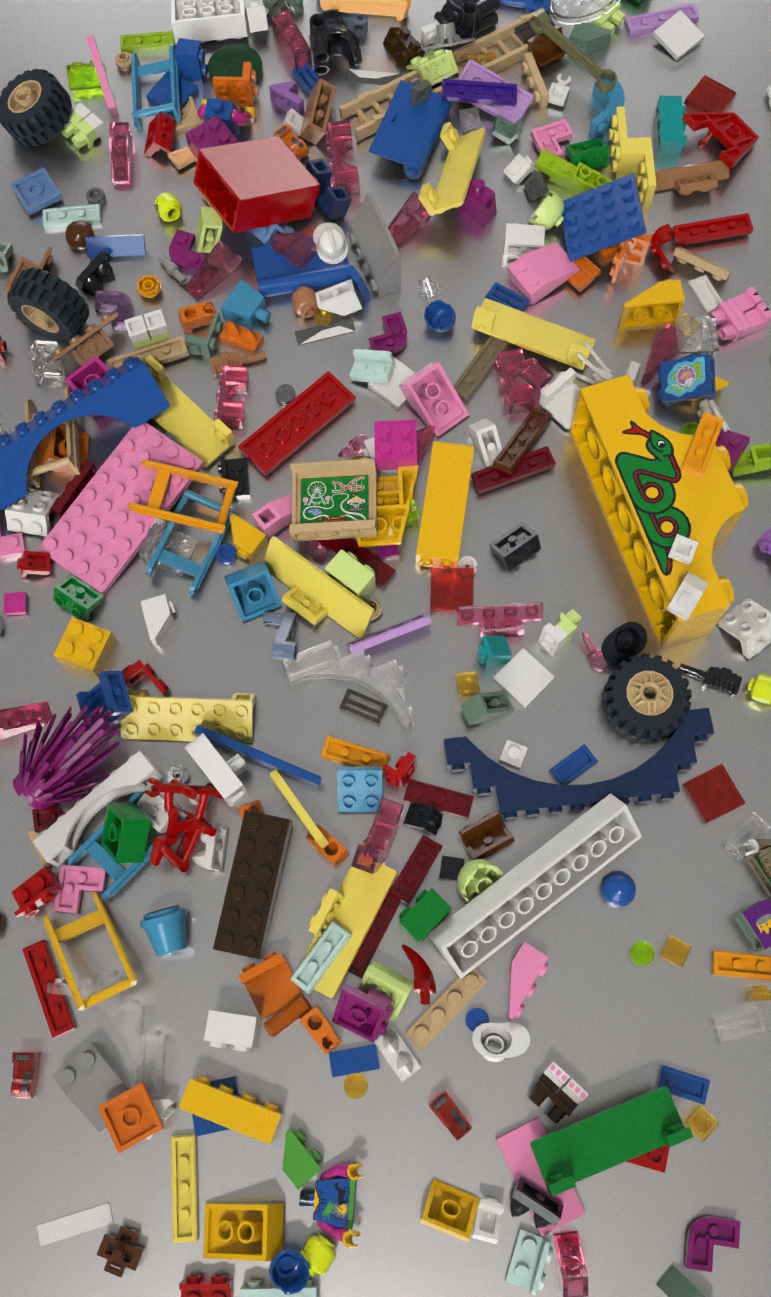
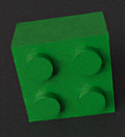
M108 802L101 846L117 864L143 863L144 855L148 850L147 837L152 827L151 819L134 802Z
M433 888L429 891L424 889L415 898L416 904L412 908L407 906L399 914V927L417 946L452 911L450 905Z

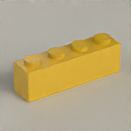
M198 1075L197 1079H189L178 1107L179 1109L269 1145L272 1144L283 1113L278 1112V1106L268 1102L264 1106L255 1103L257 1098L245 1093L240 1097L233 1094V1088L222 1084L217 1088L210 1085L212 1080Z

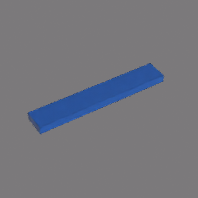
M197 725L194 731L195 737L203 733L210 743L239 754L273 770L276 769L282 774L315 788L319 787L321 776L201 725Z

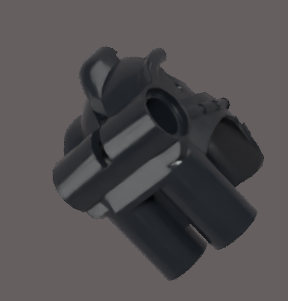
M447 0L442 10L435 13L434 18L439 24L455 22L456 34L461 39L476 38L478 33L498 23L496 10L500 9L501 3L500 0Z
M329 9L321 14H313L310 17V48L313 54L316 74L325 75L329 72V56H345L352 68L362 62L360 38L342 21L341 12H338V9ZM340 33H344L348 40L340 37Z

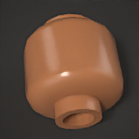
M301 286L292 294L291 300L297 315L308 318L313 316L319 309L313 289Z

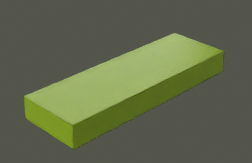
M173 31L120 35L121 52L169 51L170 44H174L176 47Z

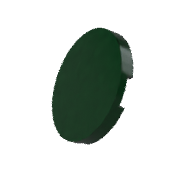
M231 44L221 47L212 54L208 62V73L211 82L215 76L242 77L243 63L251 62L252 70L256 71L255 84H257L262 77L263 70L260 55L253 48L242 44Z

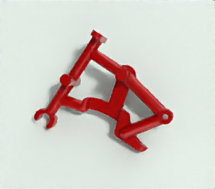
M148 778L147 781L154 784L152 790H145L144 793L150 797H157L159 793H164V810L168 812L167 832L154 839L149 861L152 865L158 867L164 856L171 866L177 867L180 872L185 873L190 867L189 861L201 833L211 837L217 833L216 828L212 827L204 818L209 795H214L220 799L224 798L212 783H207L206 786L185 785L176 779H172L170 784L161 783L155 778ZM174 793L183 794L192 800L197 795H200L195 814L182 810L188 816L183 821L178 822L179 809L173 805ZM184 833L177 851L174 852L170 847L177 843V834Z

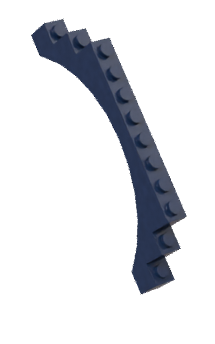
M709 708L689 710L686 712L687 717L682 723L680 722L678 728L672 733L666 744L654 756L636 769L613 779L583 785H558L535 781L511 772L488 758L466 736L444 739L443 747L446 769H452V772H461L466 767H469L472 793L484 796L494 791L497 811H499L501 817L504 816L505 820L518 818L517 815L520 814L534 817L539 816L540 812L549 811V814L562 813V809L570 808L572 812L582 811L587 806H595L610 793L626 805L630 804L629 801L637 800L639 804L649 803L654 798H660L661 801L672 800L680 792L676 769H678V772L691 770V767L697 763L693 741L695 743L707 742L714 734Z

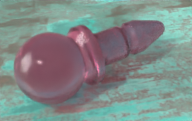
M364 434L356 435L354 439L349 441V445L339 452L338 457H345L352 452L358 453L364 449V440H367L368 437Z
M314 540L305 541L308 547H310L308 552H311L312 559L315 562L322 563L327 560L328 551L320 546V542L315 543Z
M583 632V642L586 644L588 652H590L587 657L591 658V667L595 670L604 669L607 666V662L601 654V649L596 650L592 638L586 632Z

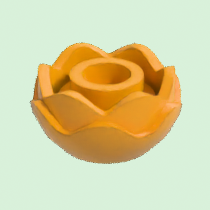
M144 275L137 283L138 293L145 298H154L161 291V282L155 276Z

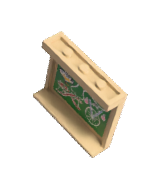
M364 457L357 460L340 459L338 461L320 460L310 463L301 461L290 464L293 475L292 524H289V533L293 542L377 537V468L374 458Z

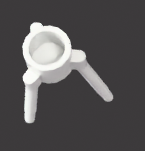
M585 341L583 343L584 346L591 349L590 354L601 368L595 367L583 355L577 353V357L595 372L592 376L595 380L576 373V377L592 385L611 380L613 378L611 370L606 367L592 347Z
M705 399L700 402V410L696 412L699 421L703 412L723 418L715 400ZM724 419L722 425L723 431H731V429L729 428L728 424Z

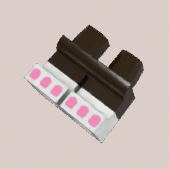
M550 1061L533 1083L535 1087L528 1098L538 1107L546 1098L552 1101L554 1104L547 1111L546 1115L557 1124L565 1115L570 1116L579 1103L589 1094L572 1078H569L570 1076L554 1061Z

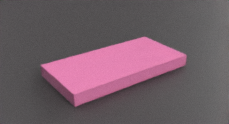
M537 1117L496 1138V1141L515 1182L517 1183L519 1178L523 1177L551 1196L548 1193L530 1146L531 1141L547 1135L540 1117ZM574 1188L552 1197L564 1205L562 1216L556 1226L551 1224L547 1227L537 1228L541 1237L585 1214ZM530 1209L529 1212L533 1218L534 1211Z

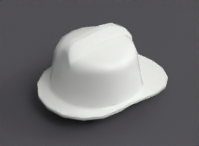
M331 222L319 225L314 230L313 240L320 259L328 264L342 262L347 256L348 245L341 227Z
M483 1023L474 1030L472 1042L478 1053L486 1060L499 1062L505 1058H513L525 1053L530 1046V1035L526 1028L518 1023Z

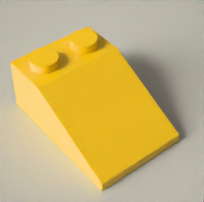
M680 279L661 281L624 303L617 326L618 330L677 323L685 301Z
M205 1203L203 1258L271 1261L280 1250H283L284 1203Z

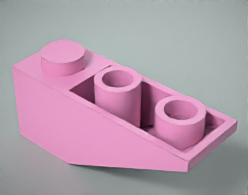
M292 493L267 503L252 514L255 526L266 534L267 539L292 522Z
M526 942L521 944L510 963L507 1013L509 1020H512L514 1016L519 1018L525 1007L522 1004L526 995L531 997L537 987L534 981L538 975L542 977L549 966L546 963L548 956Z

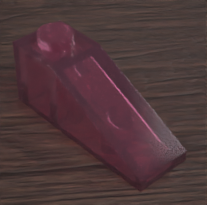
M415 191L412 192L388 226L397 247L422 229L432 217L419 200V194Z
M670 323L664 328L660 327L653 336L655 339L641 381L643 386L658 373L660 362L670 361L684 348L687 337Z

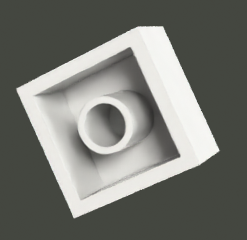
M209 1010L204 1041H210L209 1046L227 1048L228 1044L234 1045L233 1050L251 1052V1048L258 1047L262 1018Z

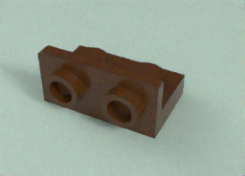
M554 26L558 31H560L563 34L561 26ZM544 33L527 40L528 51L532 52L538 67H545L550 62L561 59L567 54Z

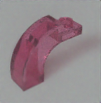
M381 798L372 827L366 839L357 846L351 864L352 867L371 874L376 873L380 869L398 831L399 826L397 825L404 807L403 804Z

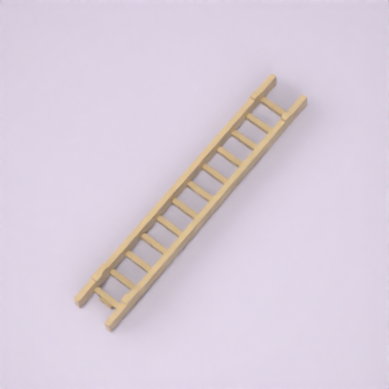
M544 8L528 15L524 14L520 16V19L452 51L455 63L458 64L464 60L468 62L469 59L475 61L472 56L481 52L488 60V63L482 66L497 73L524 60V54L529 53L528 44H525L518 34L527 30L532 37L539 35L531 28L530 18L540 10L545 11ZM512 37L519 48L510 52L503 41ZM494 45H497L504 54L497 59H494L487 50ZM457 66L458 73L456 75L459 78L462 71ZM418 69L375 90H368L358 95L356 99L339 107L342 120L354 114L358 115V121L361 125L355 128V139L357 141L377 132L386 113L378 102L386 98L391 102L400 80L410 83L411 80L418 78L422 82ZM442 86L434 90L431 88V91L442 95ZM373 106L378 114L372 116L373 120L369 121L362 110Z

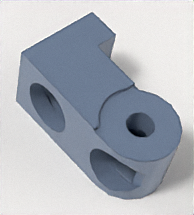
M341 12L342 21L356 35L362 36L368 32L367 14Z

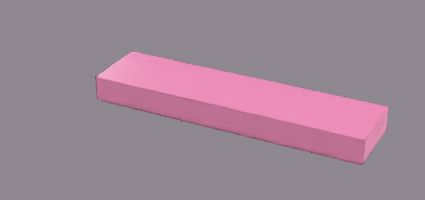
M93 35L86 36L107 107L112 116L119 115Z

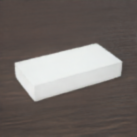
M706 274L688 281L687 286L704 314L707 316L717 310L719 303L723 301Z

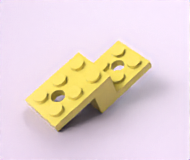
M624 106L616 107L615 115L611 117L612 129L608 131V140L612 143L610 145V157L613 156L611 171L615 172V180L634 173L637 187H639L642 211H649L657 186L651 137L628 138Z

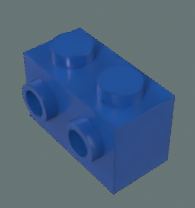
M179 38L175 56L180 77L189 82L203 83L204 76L208 74V65L205 63V50L202 49L201 41Z

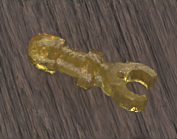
M487 52L486 54L476 53L475 55L463 54L460 57L461 59L464 57L468 60L471 59L480 65L481 62L488 63L497 58L494 52Z

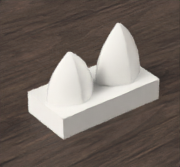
M209 822L212 827L216 828L217 833L213 837L201 833L200 840L206 844V848L196 852L191 856V859L203 868L223 871L229 826L218 822Z
M394 1027L375 1040V1044L401 1082L421 1068Z

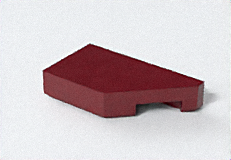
M51 805L45 810L32 809L34 831L42 832L48 829L61 815L66 813L55 805Z

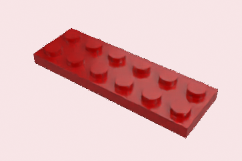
M327 371L238 445V448L267 476L354 403L356 396Z

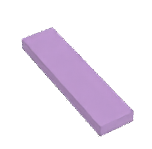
M691 3L625 18L624 25L629 37L654 32L680 10L693 23L698 22L700 16L695 4Z
M423 613L348 642L346 646L348 651L354 654L429 625L432 621L429 615Z

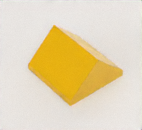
M433 1179L420 1216V1222L468 1242L479 1198Z

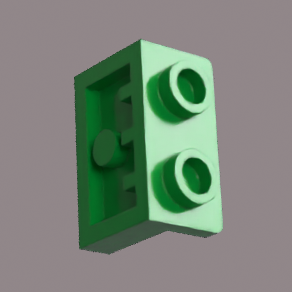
M602 138L565 145V153L570 158L571 164L575 166L580 162L593 169L609 164V146Z
M71 573L54 586L53 600L58 606L72 613L74 617L87 622L90 612L104 601V595Z

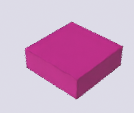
M26 592L4 593V614L6 616L27 614L28 594Z

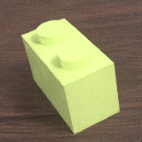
M213 207L200 208L195 232L197 252L217 254L223 224L222 218Z

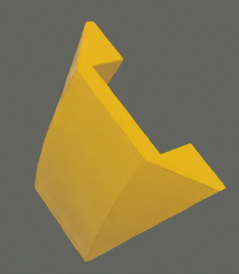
M419 465L398 467V475L377 477V537L356 538L359 547L398 545L402 543Z

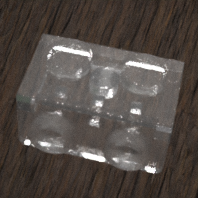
M35 340L32 347L29 348L28 358L32 361V376L35 377L36 385H41L44 379L64 380L65 371L62 358L55 363L51 361L55 356L53 352L59 348L58 342Z

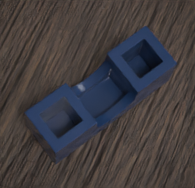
M324 158L308 160L305 168L318 179L320 184V195L316 201L329 220L345 217L352 198L343 185L331 187L333 171Z

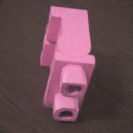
M752 286L746 289L745 293L719 303L717 310L710 314L708 320L713 326L721 324L722 328L719 329L718 333L722 341L731 339L735 342L739 338L767 328L771 321V311L762 302L761 297Z

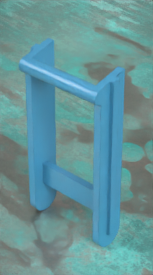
M174 44L169 45L170 59L140 66L137 54H131L132 117L134 119V126L138 128L139 132L143 131L142 118L157 115L159 112L173 111L177 123H181L179 69ZM170 71L172 103L142 109L141 78Z
M186 489L174 513L182 515L189 499L217 512H220L222 504ZM230 508L223 534H216L202 565L165 550L178 524L170 521L147 566L146 576L151 577L158 562L164 563L195 577L189 591V595L194 596L231 523L230 515L232 513L235 515L236 511Z
M135 792L126 802L137 804L144 792ZM179 817L178 822L183 821V819ZM103 824L73 853L67 863L70 866H74L88 853L115 880L101 896L104 901H107L150 860L153 844L144 855L143 863H133L125 871L98 843L102 839Z

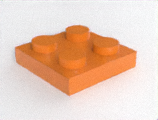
M145 1082L139 1083L98 1107L118 1154L165 1128Z

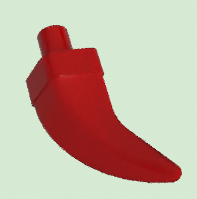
M403 944L402 948L414 969V991L420 994L421 1004H430V994L436 993V984L432 971L416 951Z

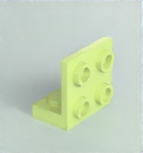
M444 48L429 50L426 52V56H417L410 60V64L406 65L407 70L418 69L421 80L428 79L432 84L431 86L458 73L452 51L444 50Z

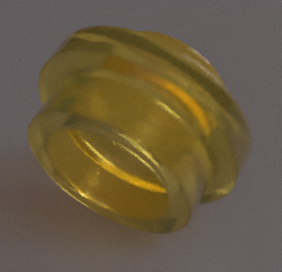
M317 308L314 313V320L318 325L326 326L333 321L334 315L332 312Z
M355 1073L345 1079L344 1091L350 1098L359 1099L367 1092L368 1083L363 1075Z

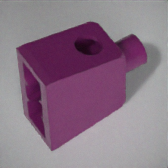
M472 179L464 203L457 209L486 227L497 215L495 193L485 186L484 180Z

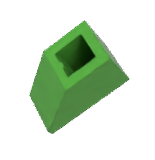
M291 1127L286 1132L282 1170L299 1190L322 1169L323 1166L320 1162L323 1160L314 1148L310 1151L305 1145L307 1139L299 1129L294 1130Z

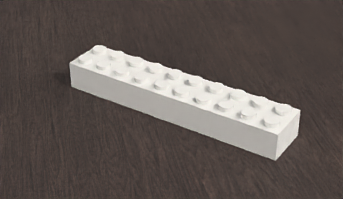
M610 793L429 933V936L448 965L460 979L642 838L627 805Z

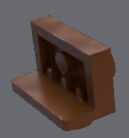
M499 811L487 814L479 821L469 824L459 831L462 844L473 860L484 859L515 842L513 835L502 821Z

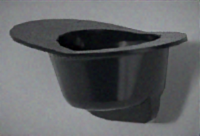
M627 622L616 627L603 640L601 653L604 660L610 665L618 666L623 660L628 661L629 657L639 654L647 644L648 636L646 629L637 622Z

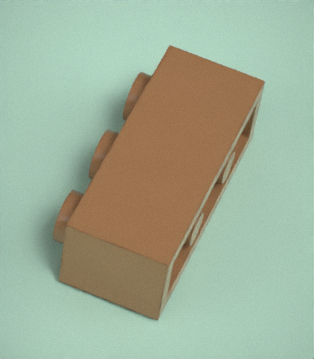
M319 78L311 89L299 137L316 145L325 134L336 86Z

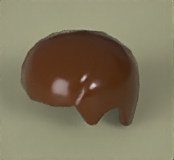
M81 220L70 223L65 231L68 245L76 250H86L85 237L95 236L93 228L87 222Z

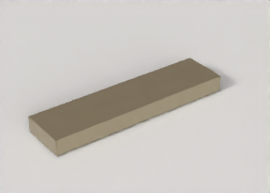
M493 336L488 338L453 386L462 401L468 403L510 345L509 342Z

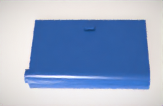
M400 80L371 143L369 152L403 164L406 176L410 179H418L421 177L451 109L452 102L441 101L442 95L431 91L429 99L414 106L410 102L411 92L409 90L413 85Z
M313 237L251 248L259 293L265 298L293 294L301 286H307L316 290L332 287L351 279L346 270L350 266L347 256L338 264L325 263L317 253Z

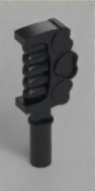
M682 663L679 667L684 674L704 680L703 686L705 687L713 685L714 688L718 687L720 690L723 689L732 693L731 696L733 697L739 691L742 677L736 673L732 674L730 669L725 667L720 669L719 667L714 668L711 666L705 672Z

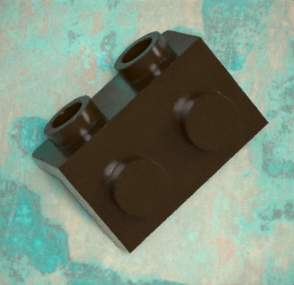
M390 27L383 45L401 67L406 66L409 58L424 56L425 51L421 50L420 42L415 40L408 28Z

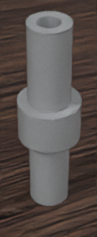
M161 253L158 259L166 267V271L184 285L187 282V278L179 271L180 268L175 262H171L164 253Z

